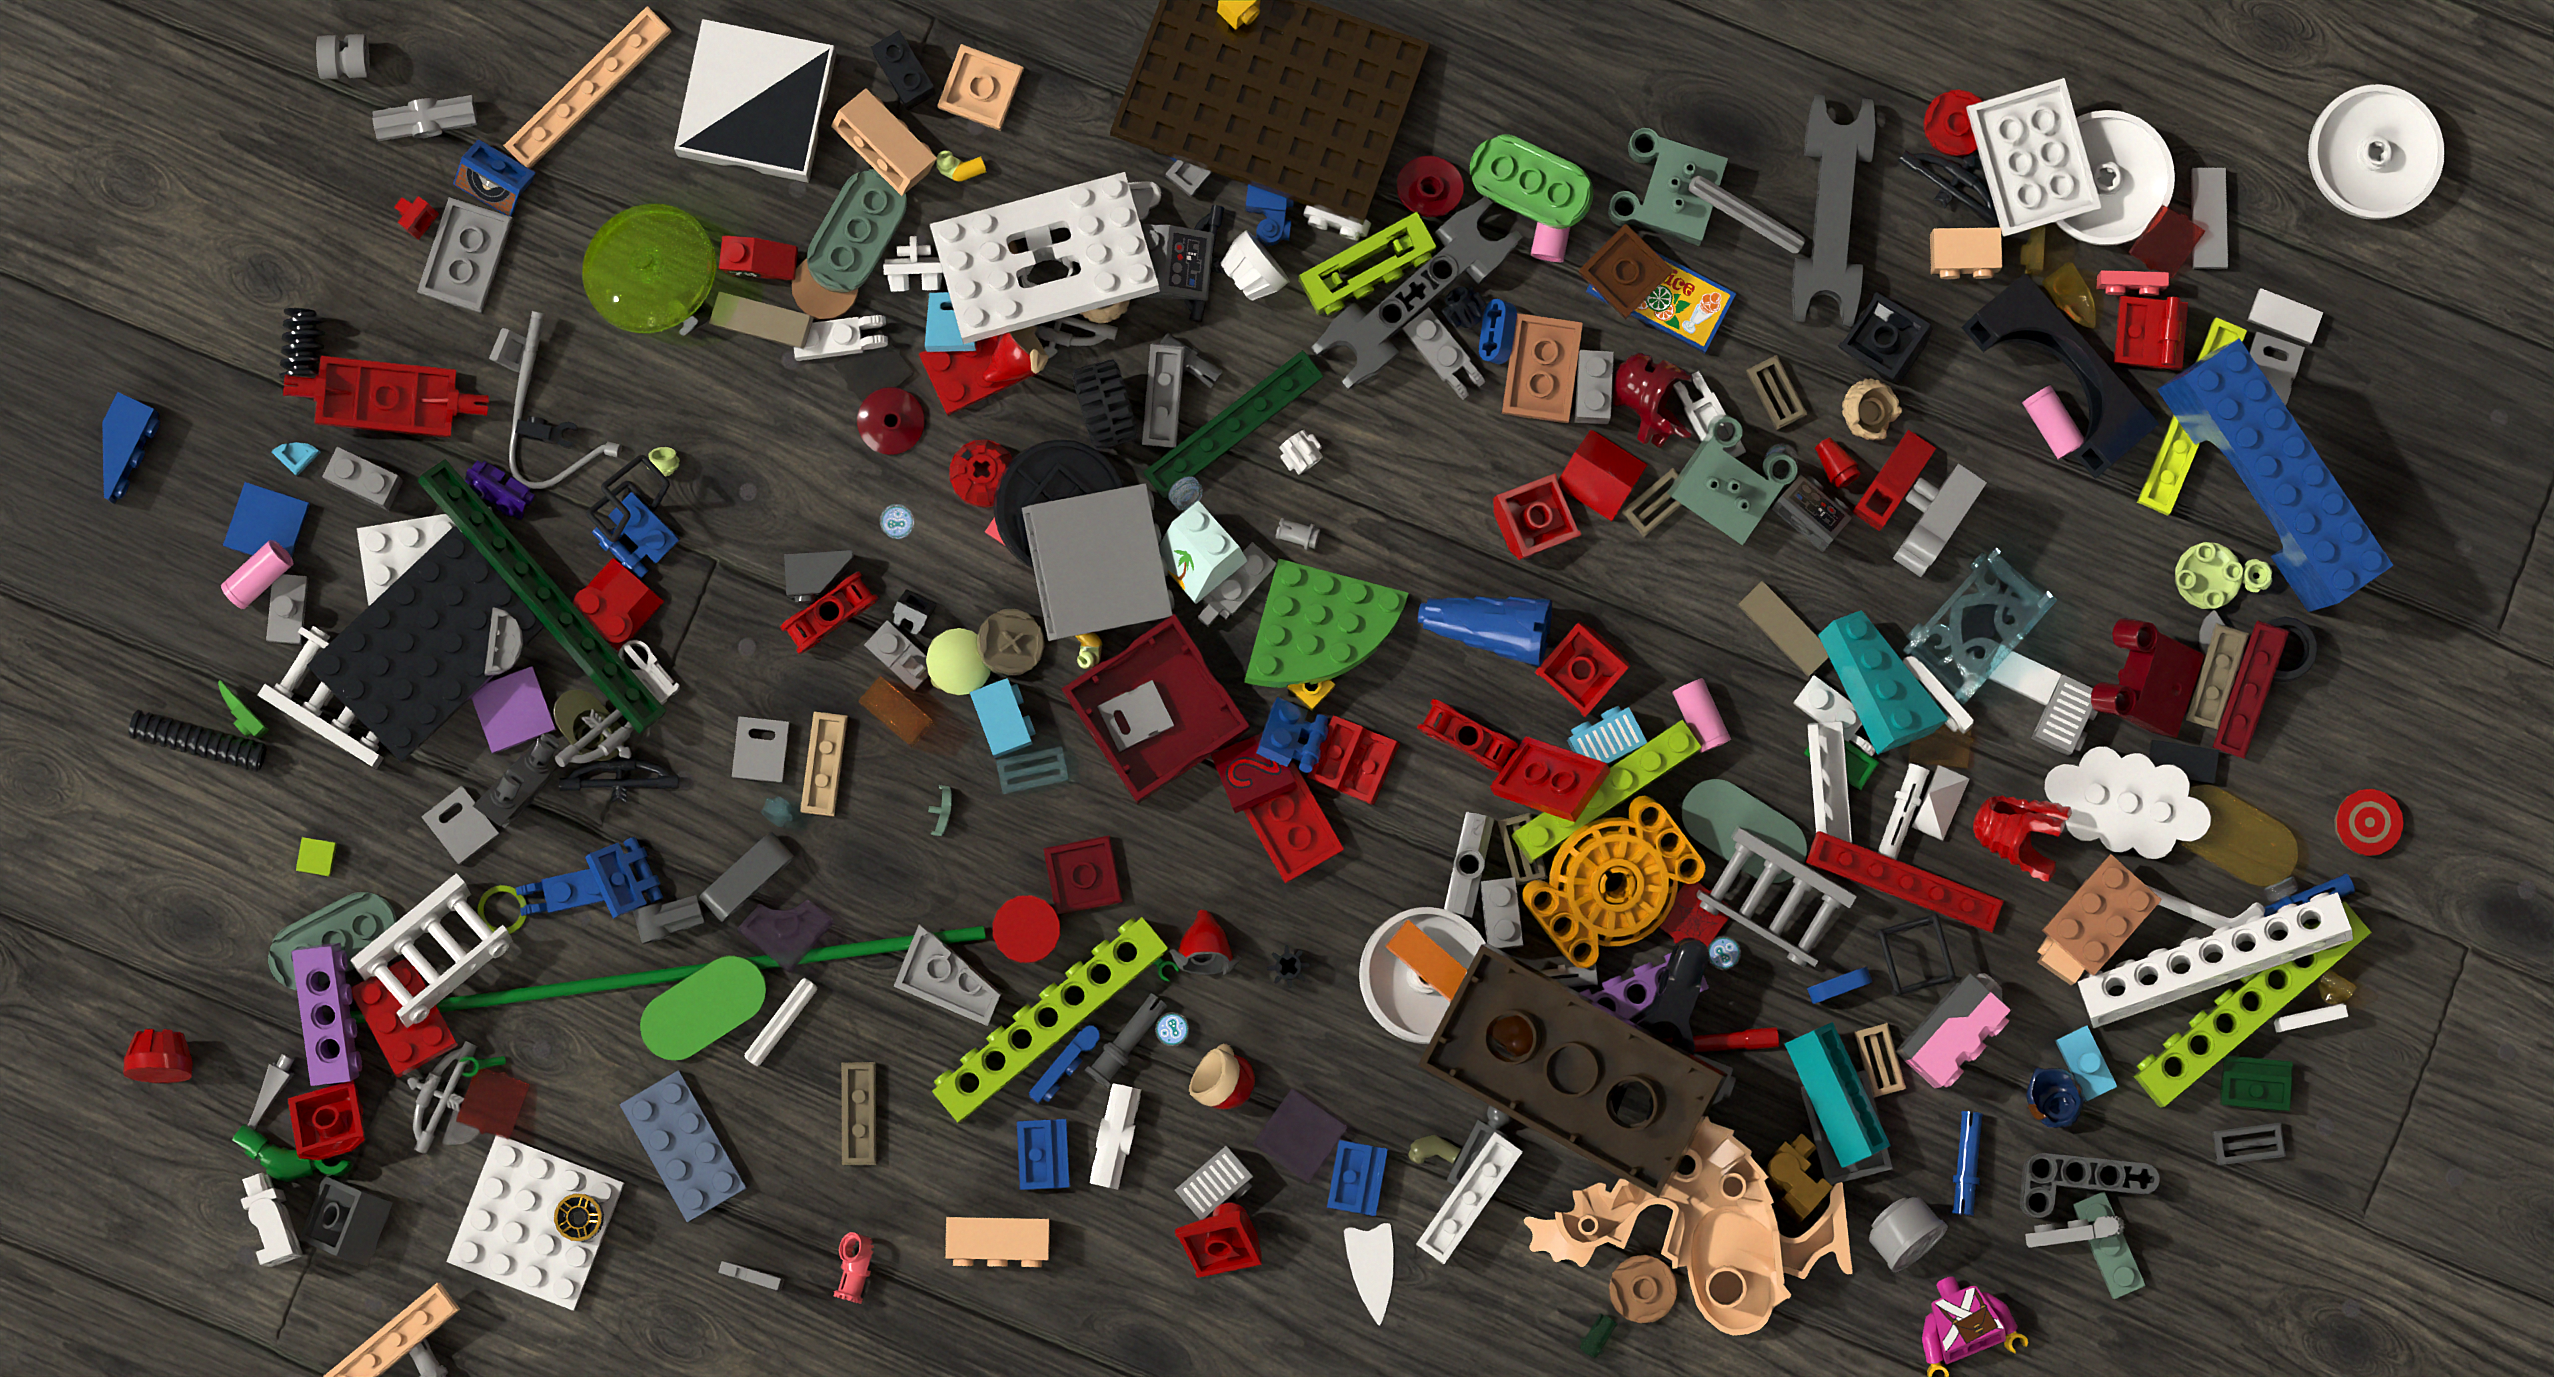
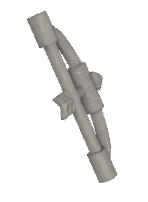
M1070 316L1054 320L1056 321L1054 329L1042 325H1034L1037 328L1034 333L1037 338L1050 341L1049 346L1044 347L1049 358L1057 353V349H1055L1056 343L1067 347L1070 345L1090 346L1098 344L1107 338L1115 340L1118 332V327L1104 323L1095 324ZM1061 324H1068L1096 333L1094 337H1074L1072 334L1060 331Z
M591 709L590 717H582V720L593 729L574 745L570 744L555 756V761L561 767L566 766L569 762L587 763L604 755H609L616 748L620 751V757L629 759L631 757L630 748L624 747L622 743L630 737L634 727L627 722L624 727H620L611 734L607 728L622 716L621 712L616 709L602 721V718L598 717V714ZM600 733L607 738L598 745V749L579 755V751Z
M465 1041L462 1048L447 1054L433 1071L429 1072L424 1084L419 1082V1077L407 1080L412 1090L416 1088L421 1089L415 1101L416 1108L413 1120V1131L417 1140L415 1150L427 1154L435 1137L433 1133L446 1106L461 1113L460 1104L467 1099L452 1093L466 1064L469 1065L471 1060L458 1061L444 1093L436 1089L442 1078L441 1074L454 1059L460 1060L465 1055L473 1057L478 1046ZM436 1096L440 1098V1101L426 1130L422 1131L424 1110L428 1107L431 1098Z

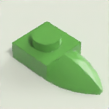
M219 680L218 685L222 697L230 708L231 713L237 718L233 724L247 738L252 734L256 738L261 739L269 729Z

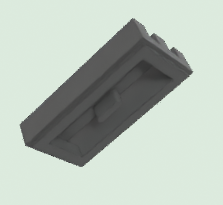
M2281 1123L2212 1132L2217 1165L2286 1156ZM2275 1131V1137L2222 1143V1137ZM2277 1144V1151L2233 1157L2224 1156V1151Z

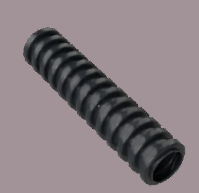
M139 709L133 714L129 725L128 733L131 739L140 737V741L146 742L150 740V744L153 745L159 742L160 746L164 748L170 745L172 750L180 748L181 752L191 751V755L194 756L199 753L202 758L206 759L210 756L212 761L221 759V763L227 764L231 762V765L235 767L240 764L246 770L251 767L253 772H258L264 763L266 755L265 744L260 742L256 745L254 740L245 742L243 737H239L237 740L232 734L226 737L225 733L221 731L215 734L213 729L204 731L202 726L194 728V724L188 723L186 726L183 721L179 720L175 723L172 718L164 720L163 716L158 715L154 717L153 713L150 712L145 715Z

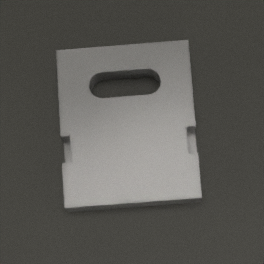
M2256 332L2249 353L2284 405H2286L2305 347ZM2269 348L2287 355V361L2266 356L2263 349Z
M1153 680L1097 706L1119 753L1174 727ZM1116 711H1121L1124 714L1131 729L1128 735L1121 733L1114 718Z
M738 717L732 778L783 783L790 723L786 721ZM754 729L775 732V738L773 740L754 739L749 734Z
M460 786L421 816L458 865L464 863L500 835L487 817L472 807L476 802L463 786ZM456 804L462 805L463 809L447 823L441 822L443 814Z
M727 1261L721 1262L718 1271L719 1273L774 1290H781L784 1283L783 1278Z

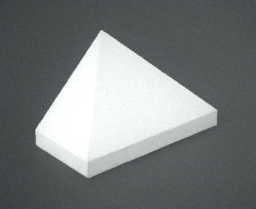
M1938 765L1912 824V828L1943 841L1969 778Z

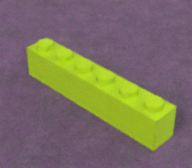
M1682 719L1609 768L1611 772L1576 822L1543 812L1516 830L1512 838L1522 850L1529 863L1532 864L1562 844L1574 831L1589 822L1598 820L1698 753L1702 747Z

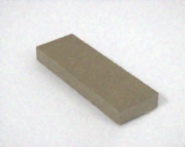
M719 292L709 324L804 350L814 318L808 314Z
M1763 581L1737 605L1807 677L1829 658L1821 640Z
M2215 623L2185 720L2219 730L2249 636L2248 632Z
M876 1062L841 1063L842 1165H877Z

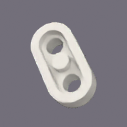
M1306 205L1303 214L1309 219V225L1322 230H1327L1328 226L1339 229L1341 236L1358 241L1360 236L1367 237L1371 223L1366 219L1364 224L1361 225Z

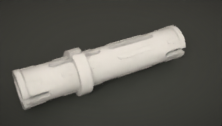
M1911 763L1908 766L1909 769L1901 790L1896 791L1894 798L1897 801L1878 850L1879 854L1895 860L1901 849L1916 806L1920 807L1922 800L1919 797L1927 775L1930 772L1928 769Z

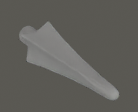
M281 1054L277 1064L268 1065L256 1106L248 1123V1126L254 1130L279 1093L294 1075V1073L289 1071L294 1059L286 1054Z

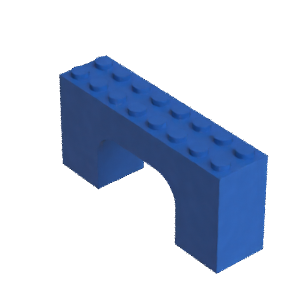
M2240 338L2210 352L2157 389L2192 442L2196 445L2208 440L2217 446L2232 464L2264 511L2283 545L2282 549L2270 557L2308 612L2340 603L2393 566Z

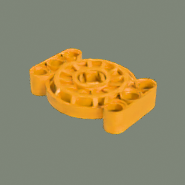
M1639 796L1630 803L1629 819L1622 817L1602 818L1589 822L1574 831L1562 843L1554 857L1549 883L1541 880L1529 882L1523 889L1522 899L1562 954L1576 967L1588 968L1598 959V945L1624 946L1637 942L1653 933L1663 923L1673 907L1678 890V881L1687 884H1694L1700 881L1705 873V864L1667 811L1651 797ZM1648 807H1653V816L1647 821H1642V812ZM1667 833H1673L1672 842L1668 846L1661 847L1662 837ZM1686 859H1692L1691 868L1686 872H1680L1682 862ZM1608 870L1612 873H1622L1621 885L1613 891L1605 890V883L1608 877L1604 873ZM1546 891V901L1541 905H1535L1534 900L1537 894ZM1561 917H1566V926L1559 931H1554L1555 922ZM1580 943H1586L1585 952L1580 956H1574L1575 947Z

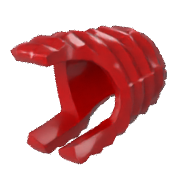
M2003 795L1993 796L1987 799L1976 813L1973 830L1983 848H1988L1991 853H1998L2001 859H2009L2011 865H2019L2022 871H2029L2032 877L2039 878L2042 881H2049L2056 872V862L2042 856L2032 847L2031 831L2043 832L2059 837L2065 827L2064 820L2070 818L2072 810L2069 806L2063 807L2059 803L2048 801L2039 802L2032 800L2028 802L2025 799L2017 800L2014 796L2009 798Z

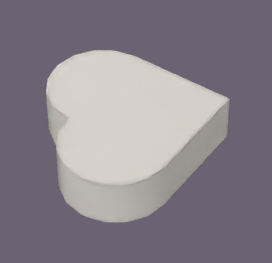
M1153 182L1128 183L1140 222L1147 218L1149 209L1156 207L1161 201L1160 188Z

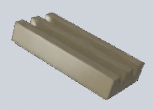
M1777 355L1746 370L1776 431L1807 416V412ZM1773 365L1797 411L1796 413L1791 414L1767 367ZM1759 371H1761L1785 417L1780 420L1757 375Z
M1674 468L1622 511V514L1629 519L1630 523L1634 528L1636 527L1643 538L1683 505L1676 500L1645 527L1641 522L1671 497L1667 494L1668 491H1666L1637 517L1633 514L1634 510L1672 478L1674 481L1677 479L1679 474Z
M1531 813L1497 821L1512 878L1515 877L1516 887L1533 880L1548 878L1543 858L1541 857L1536 860L1539 873L1532 874L1530 863L1518 846L1526 875L1520 878L1506 826L1512 825L1515 832L1520 828V822L1525 821L1526 824L1532 820Z

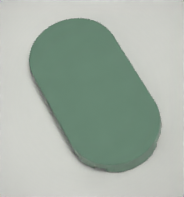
M869 169V171L861 173L858 172L846 181L808 248V269L813 279L821 287L832 292H850L861 287L869 279L905 216L907 209L906 193L901 196L875 169Z
M1720 779L1706 780L1697 784L1686 795L1681 809L1682 821L1688 835L1694 841L1727 862L1730 861L1736 851L1734 846L1737 842L1731 838V835L1738 825L1804 864L1807 855V844L1801 829L1794 822L1734 784ZM1754 852L1752 857L1748 856L1740 870L1758 880L1766 867L1763 865L1766 859ZM1783 870L1781 875L1777 873L1772 883L1786 881L1794 875Z
M366 892L352 893L282 929L275 936L268 955L270 970L279 983L297 991L291 951L301 947L340 943L341 950L346 952L348 960L347 970L344 971L346 974L355 969L350 960L398 921L396 912L391 904L379 895ZM320 971L318 974V982L321 986L330 982V978L325 972Z

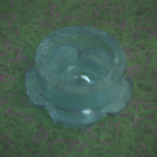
M778 796L775 799L767 798L765 800L766 805L761 810V813L771 823L778 827H783L787 821L793 820L792 814L789 813L792 807L787 801Z

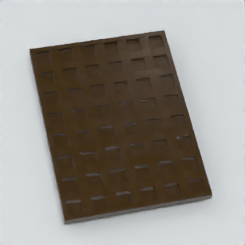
M1160 0L1111 127L1110 136L1363 225L1430 43L1310 0H1261L1260 13L1255 20L1248 25L1243 23L1236 30L1217 12L1219 0Z

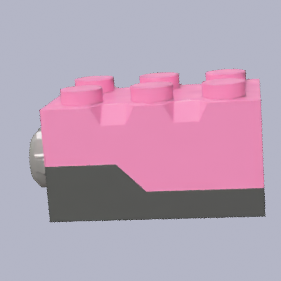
M1979 973L1976 978L1971 974L1963 976L1899 1046L1896 1054L1932 1087L1939 1088L1944 1085L1947 1088L1951 1086L1964 1072L1960 1065L1965 1060L1968 1062L1974 1061L1987 1047L1982 1041L1988 1035L1991 1037L1996 1036L2008 1024L2009 1020L2005 1016L2011 1010L2003 1003L2002 988L1985 973Z

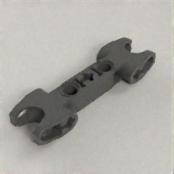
M1487 196L1457 212L1435 232V237L1445 248L1400 285L1377 307L1366 315L1358 304L1354 302L1333 319L1324 334L1311 347V350L1317 357L1337 345L1347 346L1354 351L1357 357V364L1342 381V385L1347 391L1368 378L1377 375L1399 355L1400 352L1389 339L1450 288L1465 273H1468L1478 285L1483 283L1502 266L1508 255L1522 241L1523 237L1517 230L1497 242L1488 241L1480 235L1477 223L1492 206V202ZM1438 264L1447 265L1451 269L1452 274L1446 279H1439L1433 273L1434 267ZM1413 287L1415 290L1424 289L1423 299L1421 300L1419 297L1412 299L1408 305V309L1411 311L1408 312L1404 302L1410 298L1411 288ZM1388 308H1395L1400 312L1401 319L1396 323H1389L1384 320L1382 313Z

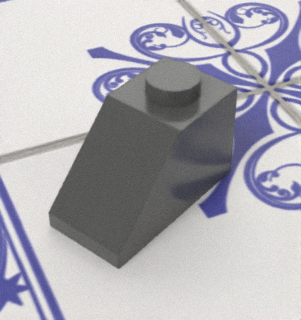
M852 550L784 554L786 595L789 599H795L796 604L814 603L815 597H823L854 562Z

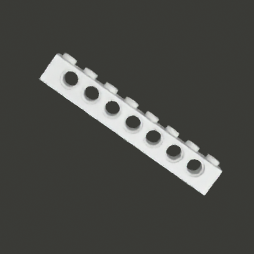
M2338 892L2331 895L2329 893L2318 894L2312 897L2310 902L2299 906L2297 904L2286 905L2277 911L2278 913L2267 917L2264 915L2251 917L2245 921L2244 925L2235 928L2231 926L2219 928L2213 932L2212 936L2203 939L2198 937L2187 939L2180 944V947L2171 950L2166 948L2155 950L2148 955V958L2136 962L2132 959L2123 961L2116 965V969L2104 973L2098 971L2094 976L2088 973L2083 977L2084 980L2078 981V985L2093 1028L2353 940L2352 929ZM2308 919H2316L2321 922L2316 929L2312 930L2302 926ZM2276 930H2284L2288 933L2287 937L2281 941L2271 939L2270 935ZM2244 941H2251L2255 944V947L2249 952H2242L2238 949L2239 944ZM2212 952H2218L2223 955L2222 959L2217 963H2209L2205 960L2206 956ZM2180 963L2190 966L2189 971L2184 974H2176L2173 972V968ZM2148 974L2158 977L2157 981L2152 985H2144L2140 981ZM2120 985L2126 988L2125 992L2120 996L2115 997L2108 994V991L2113 986Z

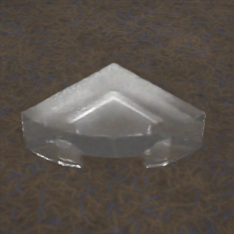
M453 1111L442 1143L461 1145L470 1142L482 1132L486 1121Z

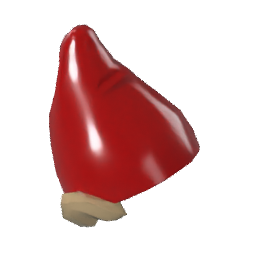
M1030 326L998 335L994 352L991 356V362L982 373L983 380L986 382L1017 380L1033 372L1036 374L1043 370L1049 356L1034 334L1037 328Z

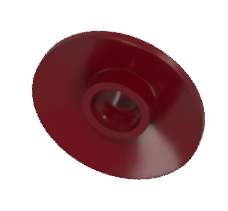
M1422 156L1415 158L1404 165L1398 175L1397 192L1400 200L1409 210L1414 213L1418 212L1421 216H1443L1457 207L1463 195L1464 184L1459 171L1450 162L1439 157ZM1430 189L1434 194H1427L1423 190Z
M893 387L882 388L871 393L861 404L857 415V427L861 438L871 449L882 454L895 455L909 450L917 443L924 429V414L919 402L907 391ZM888 414H893L897 417L898 421L894 427H888L884 422V418Z

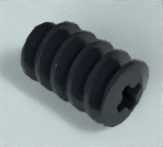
M285 308L284 313L292 318L284 320L282 326L291 331L282 334V340L289 343V345L281 347V353L290 358L280 361V366L288 371L280 373L279 377L284 378L286 374L288 376L313 378L319 375V370L313 368V364L320 363V357L314 355V351L324 349V345L316 342L315 338L325 335L324 331L316 328V324L326 322V318L317 315V312L311 309Z

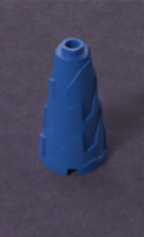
M1476 596L1474 599L1429 598L1427 603L1420 604L1418 623H1423L1425 630L1464 642L1469 647L1495 652L1500 657L1527 663L1531 666L1541 667L1548 645L1546 638L1547 634H1550L1552 620L1551 599L1523 597L1500 599Z

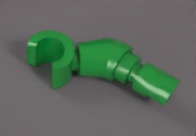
M247 1124L242 1125L232 1139L246 1149L245 1154L253 1160L259 1158L261 1160L260 1165L267 1169L266 1173L269 1176L284 1182L313 1175L314 1170L317 1169L329 1178H340L345 1176L352 1167V1162L342 1159L334 1167L326 1166L324 1159H301L298 1157L296 1150H289L287 1147L281 1149L276 1144L270 1146L269 1139Z

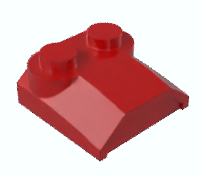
M1555 473L1501 493L1493 498L1496 521L1508 549L1518 560L1530 558L1534 554L1581 536V532L1576 527L1558 485Z
M612 558L594 579L576 594L572 603L602 638L619 652L621 647L631 641L661 607L664 601L616 559Z
M1579 621L1534 673L1545 679L1586 717L1631 665L1619 651L1594 629Z
M354 1080L288 1098L296 1151L299 1158L311 1160L326 1159L353 1151L365 1140L362 1119L363 1105L359 1099L358 1089Z
M1221 1204L1214 1209L1213 1217L1175 1229V1236L1179 1238L1196 1271L1197 1278L1262 1265V1252L1257 1232L1246 1210L1238 1204Z

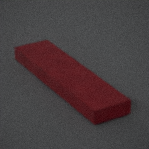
M2261 620L2256 621L2212 748L2243 759L2246 758L2284 650L2289 630Z

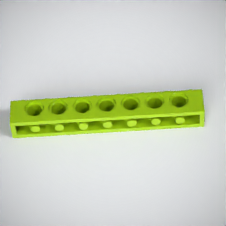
M2345 901L2341 903L2352 929L2353 940L2310 954L2309 964L2305 968L2297 966L2294 960L2240 978L2243 985L2234 992L2230 988L2224 991L2214 1000L2218 1006L2208 1014L2205 1010H2202L2188 1022L2191 1028L2182 1036L2179 1032H2176L2162 1044L2166 1049L2161 1054L2155 1057L2151 1053L2137 1065L2140 1071L2133 1077L2160 1108L2169 1104L2372 933ZM2317 921L2312 927L2306 923L2303 927L2309 930L2316 929L2321 922ZM2272 971H2277L2283 976L2284 983L2279 990L2273 989L2268 983V976ZM2247 992L2257 997L2258 1006L2254 1011L2246 1010L2242 1004V998ZM2221 1014L2229 1016L2232 1020V1028L2228 1033H2223L2217 1028L2216 1021ZM2194 1036H2200L2206 1042V1051L2202 1055L2195 1054L2191 1049L2190 1043ZM2170 1057L2177 1059L2181 1065L2180 1073L2176 1077L2168 1075L2165 1071V1062Z
M1132 917L1118 929V932L1121 934L1111 943L1107 939L1101 942L1091 951L1094 955L1091 960L1085 965L1080 960L1065 973L1068 977L1067 980L1059 986L1055 982L1049 985L1039 994L1042 999L1033 1008L1029 1004L1025 1005L1012 1016L1016 1021L1006 1030L1003 1026L997 1028L986 1038L989 1042L987 1046L981 1051H978L976 1047L960 1059L963 1065L958 1070L952 1073L948 1069L934 1081L937 1087L932 1092L957 1123L960 1124L1152 965L1158 958L1169 951L1143 917L1138 921ZM1126 943L1134 945L1137 949L1135 959L1130 962H1123L1117 956L1119 947ZM1104 965L1110 969L1111 976L1106 983L1098 984L1092 980L1091 972L1096 966ZM1079 987L1084 991L1082 1003L1073 1006L1066 1002L1065 993L1069 988ZM1051 1008L1057 1012L1058 1021L1054 1026L1044 1027L1040 1024L1039 1015L1044 1009ZM1026 1030L1031 1034L1032 1042L1027 1048L1018 1049L1013 1045V1036L1017 1031ZM1000 1052L1005 1056V1065L1001 1070L992 1071L987 1067L986 1060L989 1054ZM969 1073L975 1074L979 1079L978 1088L971 1093L964 1092L960 1087L961 1078Z

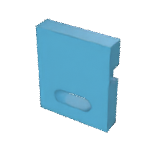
M949 292L929 293L925 336L926 351H976L977 341L963 344L954 310H943L945 307H953Z

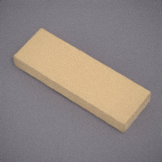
M814 712L801 813L835 817L848 716Z

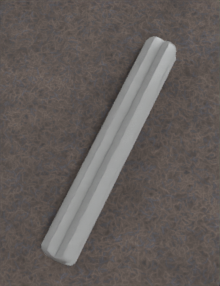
M1695 176L1688 187L1691 193L1788 251L1798 253L1802 249L1805 239L1801 235L1706 178Z

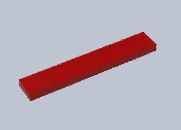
M1817 831L1806 861L1807 864L1993 933L2004 902L2003 900L1821 831Z

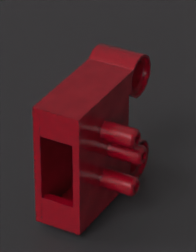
M2128 618L2119 619L2113 628V641L2117 647L2130 649L2125 667L2118 673L2119 684L2100 682L2093 688L2091 693L2092 707L2099 712L2117 715L2151 733L2177 738L2205 655L2158 632L2153 623Z

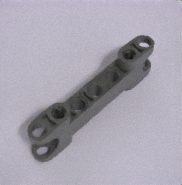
M1814 94L1806 125L1804 156L1820 157L1811 260L1795 258L1791 296L1793 320L1796 322H1805L1806 311L1812 298L1818 295H1827L1836 300L1840 307L1842 326H1853L1861 295L1863 265L1847 263L1855 164L1856 161L1871 162L1873 157L1875 139L1873 99H1862L1860 111L1855 122L1849 125H1839L1834 123L1827 114L1825 95Z

